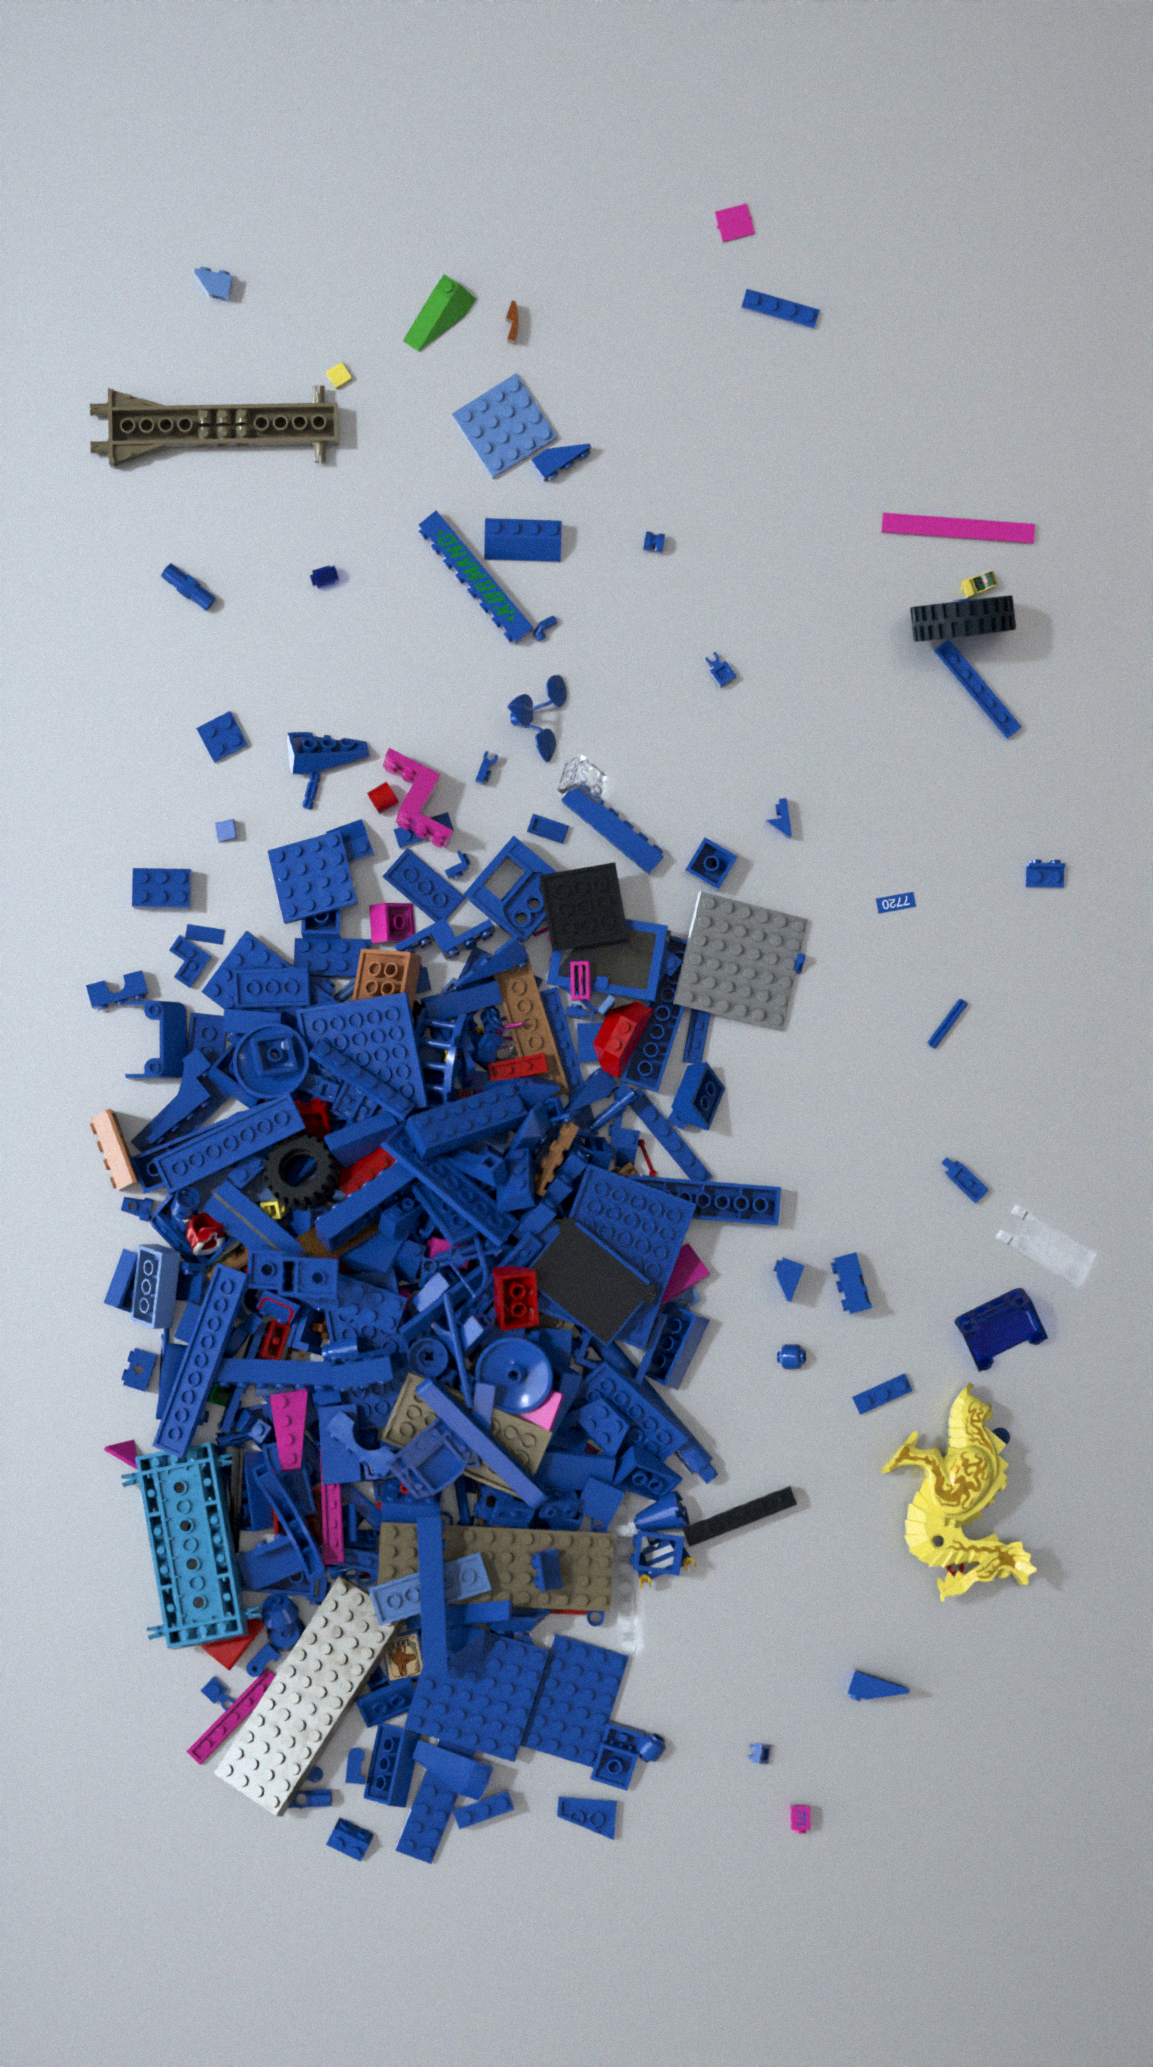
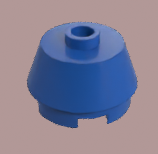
M273 1594L263 1602V1617L261 1621L268 1630L270 1628L276 1629L277 1632L289 1630L292 1628V1623L299 1619L298 1606L286 1594Z
M299 1618L292 1623V1628L289 1630L277 1632L276 1629H267V1637L274 1648L285 1652L292 1651L303 1634L305 1626Z

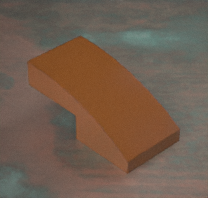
M512 300L506 317V322L512 324L507 342L515 345L518 333V311L516 301Z

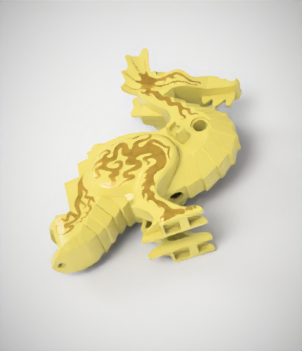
M971 1382L959 1393L950 1408V1419L947 1420L949 1426L947 1429L949 1435L947 1439L948 1447L943 1457L938 1448L928 1450L915 1448L914 1445L917 1441L918 1433L913 1431L880 1471L881 1473H889L896 1467L902 1466L919 1467L924 1471L925 1480L919 1491H916L912 1503H908L907 1519L905 1520L906 1535L903 1536L910 1548L909 1553L918 1557V1561L928 1564L929 1567L941 1566L944 1568L952 1563L957 1565L965 1561L968 1563L978 1561V1564L964 1575L957 1571L954 1578L948 1572L944 1582L940 1578L937 1579L941 1602L945 1601L946 1596L952 1597L954 1594L960 1595L966 1592L975 1581L988 1582L995 1576L1001 1579L1012 1574L1019 1585H1027L1028 1576L1037 1571L1030 1564L1031 1555L1023 1550L1022 1542L1006 1545L999 1542L996 1533L974 1541L966 1538L962 1532V1527L983 1516L981 1509L984 1506H990L996 1499L995 1493L1002 1491L1008 1484L1006 1481L1008 1476L1003 1472L1009 1464L998 1455L1006 1446V1443L983 1425L993 1417L992 1405L989 1402L987 1404L983 1403L969 1393L974 1387ZM935 1536L941 1538L942 1542L939 1547L933 1544Z

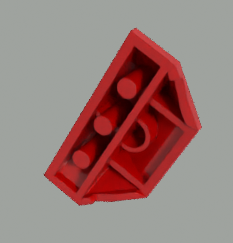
M633 1002L609 1010L593 1042L603 1071L620 1079L654 1011L653 1009L639 1002Z

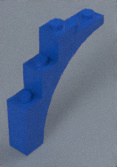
M574 1137L572 1142L583 1147L585 1146L580 1138ZM570 1145L567 1151L563 1150V1160L559 1166L554 1168L553 1175L555 1176L552 1182H548L545 1185L544 1190H546L544 1197L538 1194L535 1198V1206L528 1207L518 1219L520 1224L512 1232L514 1237L521 1240L528 1231L536 1237L556 1216L557 1205L572 1191L573 1180L588 1166V1155L584 1150L578 1149L574 1145Z
M269 1460L253 1468L252 1472L255 1482L270 1502L285 1528L300 1559L307 1580L312 1584L328 1574L322 1559L323 1552L320 1543L308 1528L306 1518L294 1502L290 1488Z

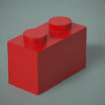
M276 1320L267 1322V1333L261 1341V1350L256 1359L280 1360L291 1326L284 1325Z

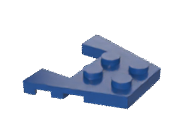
M603 1396L577 1409L568 1411L558 1428L565 1433L577 1421L605 1449L600 1455L616 1457L617 1451L631 1423Z

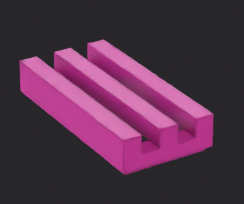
M590 961L570 962L571 1000H591ZM583 965L586 966V995H583ZM575 966H578L579 996H576Z

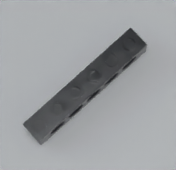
M787 1486L691 1524L686 1528H682L689 1547L795 1506L797 1502L791 1487Z

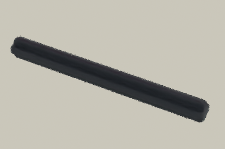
M241 1445L233 1446L229 1519L235 1554L239 1552L244 1465V1447Z

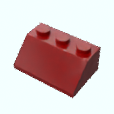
M517 1266L492 1268L495 1322L500 1330L539 1325L536 1271Z
M259 1618L247 1620L249 1635L202 1644L200 1646L230 1671L265 1625Z

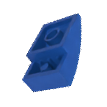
M609 1719L590 1779L627 1791L639 1755L637 1749L643 1741L645 1730Z

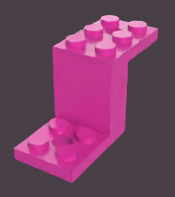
M389 748L383 763L385 770L391 774L396 773L402 776V779L408 783L413 782L398 810L395 822L398 823L400 828L404 830L409 829L415 832V835L419 838H426L432 841V844L436 847L446 849L450 843L453 830L422 814L437 787L440 774Z

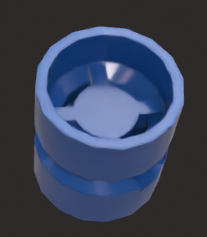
M191 1186L178 1189L171 1204L172 1214L181 1220L190 1219L200 1202L199 1192Z

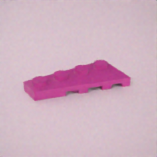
M308 1389L270 1395L281 1472L301 1469Z

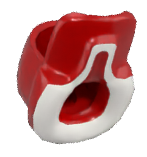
M201 1213L192 1217L187 1226L186 1238L191 1244L193 1254L204 1256L216 1252L225 1242L223 1233L224 1223L218 1224L208 1213Z

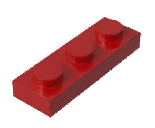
M545 1053L488 1064L491 1081L549 1072Z

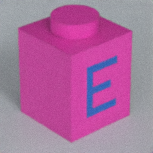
M790 1805V1829L794 1830V1833H806V1830H810V1805Z

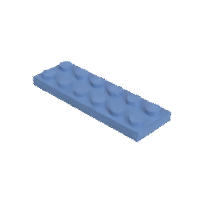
M480 1552L446 1563L447 1571H443V1579H447L448 1590L444 1591V1598H448V1604L491 1590ZM419 1572L368 1588L380 1626L421 1613Z

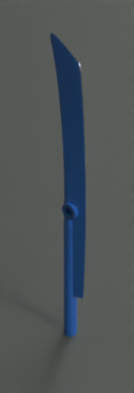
M262 1396L268 1404L271 1403L270 1396ZM304 1434V1456L321 1474L320 1451ZM351 1483L341 1484L342 1497L348 1503L356 1502V1511L373 1528L380 1527V1522L382 1521L381 1510L362 1495Z

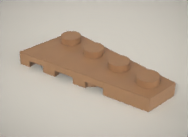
M570 1121L561 1127L559 1138L557 1141L554 1140L552 1142L548 1156L541 1160L540 1169L537 1174L535 1173V1192L542 1197L546 1193V1190H544L545 1185L548 1182L551 1183L555 1176L553 1175L554 1168L559 1166L563 1160V1150L567 1151L579 1129L577 1125Z

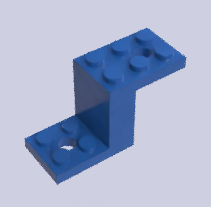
M248 1249L247 1274L251 1275L247 1288L278 1290L279 1296L336 1299L338 1296L339 1259L307 1257V1252ZM265 1264L272 1266L273 1271L270 1275H266L262 1270ZM319 1272L323 1275L321 1283H316L313 1280L314 1273Z

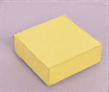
M342 362L326 371L327 376L336 389L352 380Z

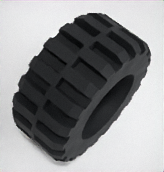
M298 1133L293 1134L290 1139L286 1137L282 1139L283 1142L281 1144L277 1142L273 1146L275 1150L273 1152L270 1151L267 1155L269 1161H265L264 1168L267 1171L263 1172L264 1178L267 1180V1188L283 1205L293 1210L299 1208L301 1211H307L308 1207L313 1210L318 1208V1204L324 1205L327 1203L326 1199L329 1196L332 1198L335 1194L334 1188L339 1187L340 1182L337 1178H341V1171L338 1169L341 1167L340 1162L330 1151L328 1145L319 1137L303 1133L302 1137ZM305 1157L315 1158L318 1167L314 1178L304 1186H290L288 1184V1172L291 1166L299 1159Z

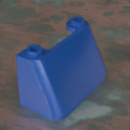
M167 1344L156 1410V1419L158 1420L162 1419L188 1345ZM206 1404L198 1424L200 1426H204V1422L208 1423L209 1411H206Z

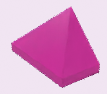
M134 1440L104 1448L106 1452L137 1470L135 1457H138Z

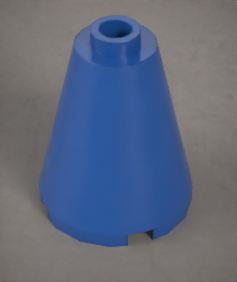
M677 1490L672 1491L637 1513L634 1519L636 1529L651 1532L688 1527L690 1523L686 1506H683L681 1503L683 1499Z

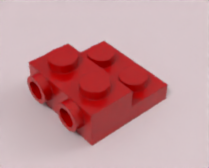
M315 1098L310 1102L302 1103L301 1100H296L295 1103L307 1128L297 1133L301 1137L303 1133L310 1134L311 1136L315 1135L326 1142L324 1136L333 1133L327 1101Z

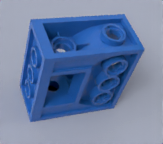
M513 835L466 890L464 897L512 938L515 936L523 946L547 919L539 875L556 873V871ZM509 859L524 874L500 900L484 885L501 865ZM537 901L540 905L538 908L532 909L529 903ZM524 915L527 917V921L522 924L518 923L517 917Z

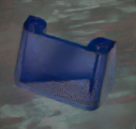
M1023 1288L1013 1289L960 1315L954 1321L979 1372L992 1367L994 1356L1026 1340L1030 1344L1038 1345L1048 1338L1034 1304Z

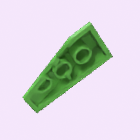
M444 274L415 319L403 342L419 352L442 332L449 329L456 321L463 318L476 298L459 283Z

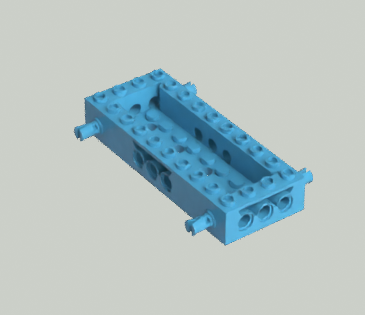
M212 1442L190 1446L186 1459L166 1451L135 1457L138 1472L121 1475L122 1479H131L123 1482V1487L140 1483L163 1625L147 1627L149 1632L157 1631L148 1635V1638L151 1640L165 1636L167 1648L172 1650L249 1635L247 1620L263 1617L261 1613H253L261 1610V1605L250 1608L244 1607L221 1467L232 1465V1460L228 1459L232 1458L233 1452L218 1455L217 1444ZM182 1482L185 1485V1489L182 1493H177L175 1486ZM188 1520L191 1523V1529L185 1532L182 1529V1523ZM191 1559H196L198 1562V1566L194 1570L188 1567V1562ZM198 1597L204 1599V1605L201 1608L195 1606V1600Z

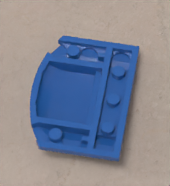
M439 1416L386 1462L385 1465L415 1499H421L420 1497L432 1496L452 1484L468 1465L473 1449Z

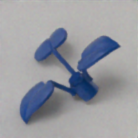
M560 675L551 676L546 683V692L550 698L548 702L533 707L531 697L527 694H522L513 699L507 706L511 711L510 720L514 726L521 725L539 732L535 736V742L541 757L546 763L551 760L555 752V736L549 728L543 730L540 727L530 725L534 718V710L552 703L556 707H561L565 703L567 688Z

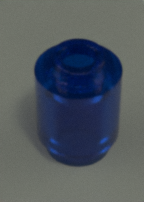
M335 565L312 570L313 574L310 575L313 586L317 585L318 589L334 584L335 581L339 580Z

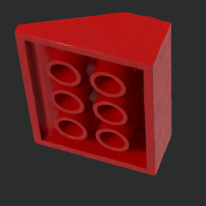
M380 1147L346 1169L340 1163L341 1167L338 1169L341 1171V1178H337L340 1182V1190L348 1197L351 1192H357L363 1188L362 1186L365 1182L378 1177V1174L383 1169L392 1167L396 1159Z

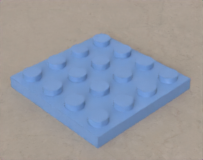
M517 374L512 375L452 413V416L492 478H495L557 439L556 434Z

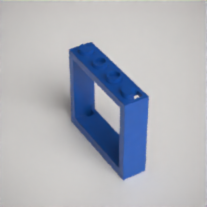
M657 1312L655 1317L657 1320L635 1378L626 1376L638 1388L641 1387L668 1316L661 1312ZM583 1329L579 1338L582 1341L580 1348L576 1347L572 1358L575 1359L574 1364L594 1370L598 1364L583 1359L592 1336Z

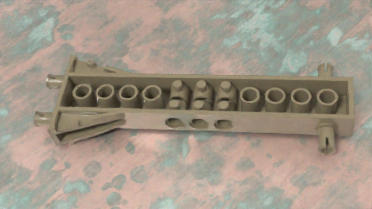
M318 385L313 386V403L165 406L143 398L140 399L108 388L107 404L90 403V416L107 415L109 439L98 442L90 441L91 453H108L109 465L114 467L161 448L313 445L314 462L319 463V455H321V463H325V446L339 444L338 402L325 403V386L319 385L320 393H318Z

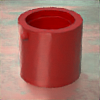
M386 781L367 793L379 814L399 803Z

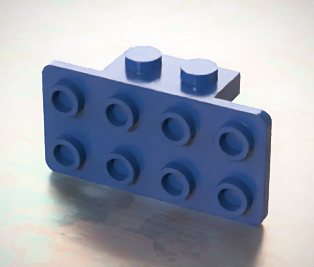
M284 1532L273 1536L274 1541L269 1543L266 1540L255 1544V1549L237 1556V1561L250 1591L258 1590L304 1570L289 1536H285Z

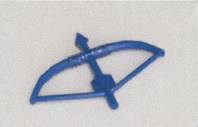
M478 1235L473 1237L476 1254L464 1257L461 1254L453 1255V1248L450 1245L449 1260L439 1264L440 1267L451 1265L473 1295V1299H476L487 1286L489 1271L486 1256L493 1254L496 1256L504 1250L493 1247L492 1250L484 1251ZM478 1258L483 1269V1281L481 1288L475 1293L456 1267L463 1266L465 1261Z

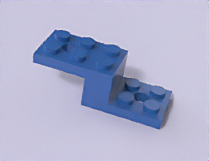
M443 918L394 946L397 951L415 954L417 949H425L431 946L432 941L435 940L445 960L448 958L451 960L458 957L460 951L474 948L478 941L482 939L486 941L494 936L493 933L496 931L491 920L488 919L455 937L448 922Z

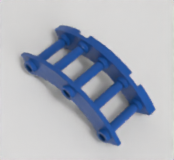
M422 1008L420 1015H417L415 1021V1034L419 1054L421 1045L446 1049L448 1051L447 1060L444 1063L421 1060L422 1068L439 1070L445 1073L442 1085L425 1082L426 1090L440 1092L443 1095V1103L428 1101L429 1106L422 1107L434 1109L457 1101V1088L453 1087L454 1078L458 1077L460 1060H457L456 1057L458 1048L462 1049L469 1026L467 1014L459 1013L456 1021L449 1022L428 1018L427 1009ZM427 1026L450 1029L453 1032L451 1040L447 1042L423 1038ZM415 1109L411 1111L410 1116L413 1115Z

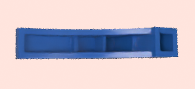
M199 1048L194 1049L182 1059L184 1070L178 1095L165 1119L146 1138L152 1145L154 1143L157 1145L166 1138L164 1136L166 1133L176 1131L181 1126L179 1123L182 1120L186 1119L188 1121L196 1114L194 1111L197 1108H204L211 1102L209 1099L212 1095L198 1078L200 1076L202 1078L206 1077L212 1064Z

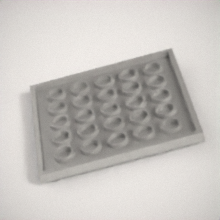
M699 891L673 1004L782 1031L796 973L794 968L797 955L801 951L808 919Z

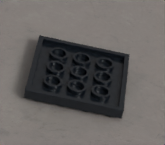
M615 862L539 875L552 952L628 939Z

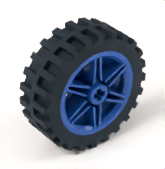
M1012 595L970 600V598L959 599L948 603L910 608L913 639L915 642L1016 630Z

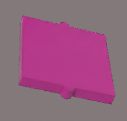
M747 203L715 212L718 223L717 229L720 231L722 242L755 234L752 224L753 217L750 216Z

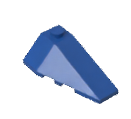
M290 732L287 735L289 764L292 774L318 772L368 757L370 754L366 741L348 738L335 740L331 739L329 735H324V738L313 736V733Z
M514 936L498 948L492 957L489 956L484 959L477 968H473L455 982L454 986L459 988L516 967L520 969L528 963L527 958H529V955Z

